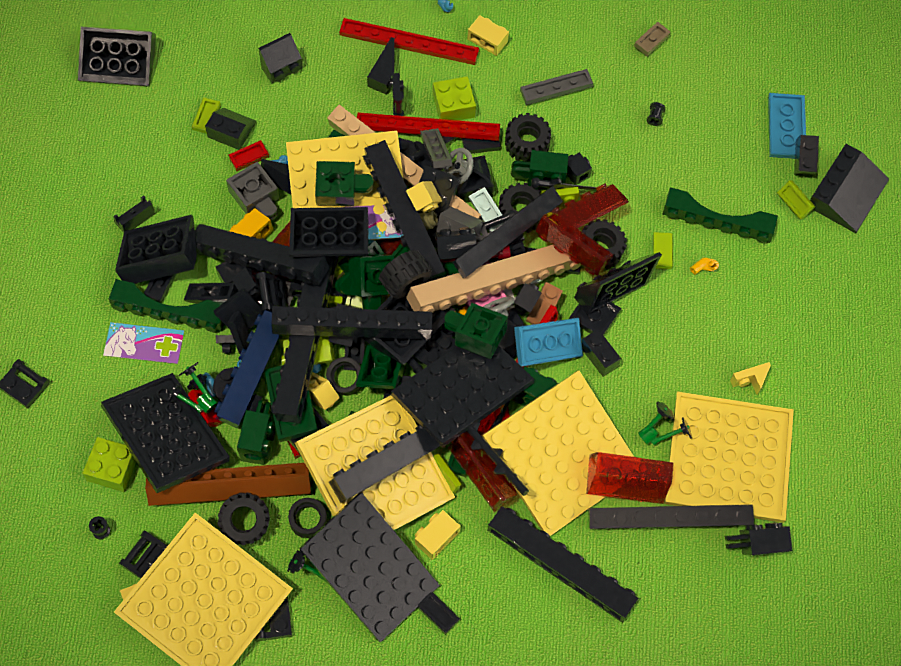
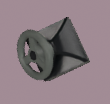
M465 148L453 150L450 156L453 159L457 155V160L452 162V166L444 168V171L461 178L455 195L465 203L471 202L469 196L485 187L489 195L493 197L494 185L485 155L472 157L471 153Z
M507 296L492 301L483 307L508 316L507 331L499 346L513 358L517 356L514 327L525 325L515 308L506 310L515 301L513 297Z

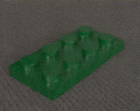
M281 366L264 370L271 407L277 397L276 386L281 380ZM309 388L300 423L277 421L273 414L279 442L303 437L318 431Z

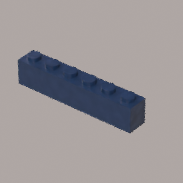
M266 310L263 315L258 314L254 323L257 328L255 332H250L246 340L249 343L247 350L242 349L238 358L241 360L239 367H234L230 375L233 378L231 385L226 384L222 393L225 395L223 402H218L214 410L217 413L215 419L235 428L241 422L280 335L272 334V313Z

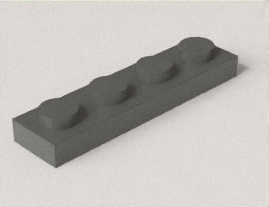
M584 69L520 87V92L525 104L528 105L593 87V81L588 70Z
M439 129L420 131L422 142L433 168L444 169L447 166H452V158Z

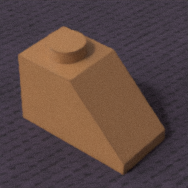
M546 282L540 290L542 294L525 321L531 324L540 323L550 305L556 306L563 290Z

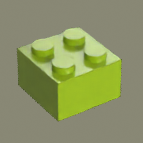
M468 76L433 82V98L439 119L460 121L475 118L476 104Z
M97 437L82 474L87 482L125 492L136 460L126 445Z

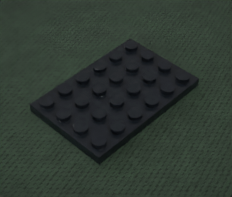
M499 345L491 359L456 346L391 391V396L443 448L534 383V378Z
M173 373L101 402L102 409L156 493L223 465L230 460L229 455L195 408L179 398L167 403L169 394L174 386L179 383ZM180 386V390H182L181 395L191 400L183 387Z
M363 493L356 495L299 548L380 643L418 607V603L440 586Z

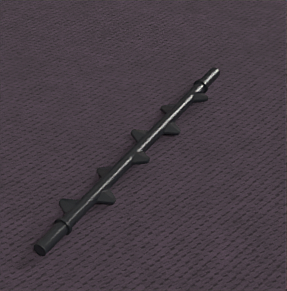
M413 357L407 362L415 374L423 369V366L419 365ZM478 422L467 430L474 439L471 449H483L496 464L494 474L505 475L522 496L527 495L529 490L517 477L518 475L513 473L500 458L503 450L501 448H492L477 431L481 423Z

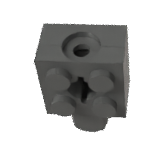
M258 162L226 180L229 193L245 214L250 213L256 208L271 219V221L277 217L278 210L274 202L279 199L278 188Z
M453 207L440 214L436 232H440L442 229L457 231L462 227H470V229L475 231L476 244L485 238V236L480 235L483 225L482 220ZM435 236V241H434V247H435V248H437L436 236Z

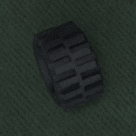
M526 113V115L519 114L518 118H512V122L509 121L506 128L505 146L507 152H510L509 155L511 157L515 156V160L526 162L530 161L532 150L549 151L551 127H549L547 121L544 122L543 117L538 118L537 114L530 115V113ZM532 135L536 140L524 141L520 136Z
M519 182L516 183V186L511 184L508 189L505 188L503 190L498 209L502 215L507 214L516 204L528 205L541 195V191L528 186V183L520 185ZM543 218L527 229V233L531 232L532 228L534 230L537 229L538 225H541Z
M596 219L595 222L590 221L588 225L584 226L577 243L585 255L583 261H585L587 267L590 265L592 266L591 269L599 268V271H603L604 268L609 270L617 265L627 246V238H624L625 233L620 231L621 227L619 225L615 226L614 222L611 221L609 223L606 219L603 221ZM594 241L604 243L608 249L599 247Z
M412 250L390 261L380 273L379 280L392 299L396 300L407 297L411 287L426 283L431 277L433 270L418 250Z
M241 492L230 496L223 503L218 513V526L221 533L235 544L246 545L254 543L262 538L269 526L270 515L265 502L259 496L248 492ZM242 506L251 508L256 515L255 525L245 531L237 529L232 523L233 512Z

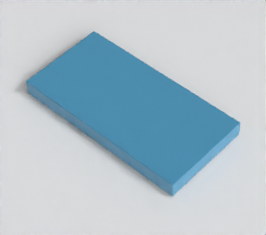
M769 93V157L795 159L796 138L800 135H806L805 95Z
M579 318L514 327L517 358L520 366L583 356Z

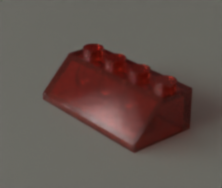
M604 183L596 187L597 191L593 193L590 191L580 195L581 199L577 201L572 199L564 203L565 207L561 209L559 207L554 208L544 218L553 237L566 235L625 205L629 201L614 184L606 185Z
M553 211L542 216L536 232L543 241H549L554 244V248L557 251L568 254L571 261L576 264H582L591 275L596 274L598 276L601 274L614 255Z
M466 431L454 439L448 449L466 471V474L491 509L496 512L501 506H505L517 496L516 489L511 482H508L504 475L494 474L496 464L483 449H471L474 439Z
M602 452L592 453L589 455L586 494L663 504L672 484L673 462Z

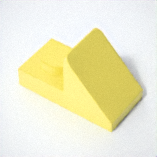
M768 362L733 374L730 382L733 387H744L751 383L758 395L771 365Z

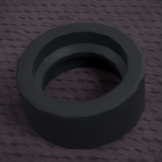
M337 358L327 368L326 379L329 380L338 394L346 396L355 394L361 389V387H356L361 366L352 358ZM343 365L353 367L357 374L354 384L346 388L337 385L334 379L336 370Z
M306 497L299 499L291 506L288 519L290 527L296 535L301 538H311L327 523V514L325 507L320 501ZM312 507L318 511L320 519L314 528L303 529L297 524L296 515L302 508Z

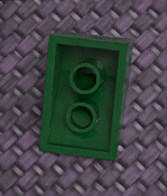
M367 345L356 387L394 389L402 381L407 365H402L371 345Z

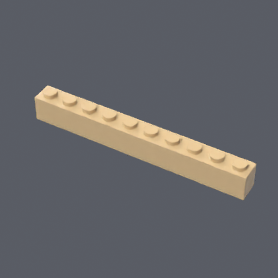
M338 105L327 117L329 125L345 136L375 133L341 105ZM400 152L403 179L405 184L411 188L419 184L423 169ZM455 195L451 207L481 220L480 213Z
M575 238L480 266L466 278H462L460 273L413 286L410 288L406 298L413 311L433 313L440 309L446 310L450 306L462 305L472 299L479 300L488 294L495 295L501 290H511L517 285L529 284L537 279L543 280L550 275H559L569 269L575 270L581 266L585 255Z

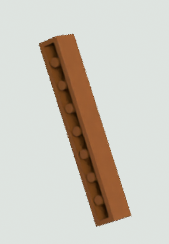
M305 462L211 469L159 493L155 492L147 478L145 485L149 506L222 501L241 492H248L259 496V498L311 494L310 472Z

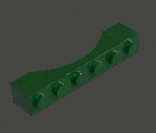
M672 187L669 189L662 214L669 218L685 220L687 223H696L706 228H715L725 233H734L744 238L749 237L759 242L768 243L772 240L778 215L763 211L742 216L720 214L701 205L689 192Z
M115 279L109 296L111 307L117 311L126 310L135 315L144 314L157 320L162 318L174 324L184 323L192 328L202 327L210 332H222L224 323L213 312V310L223 304L221 302L205 300L188 306L165 305L147 297L134 283Z

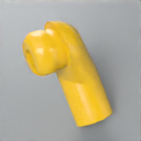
M702 258L690 267V271L694 275L701 270L714 271L718 269L719 263L714 259Z

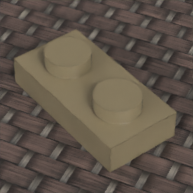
M657 22L635 42L634 47L648 56L670 36L671 32Z

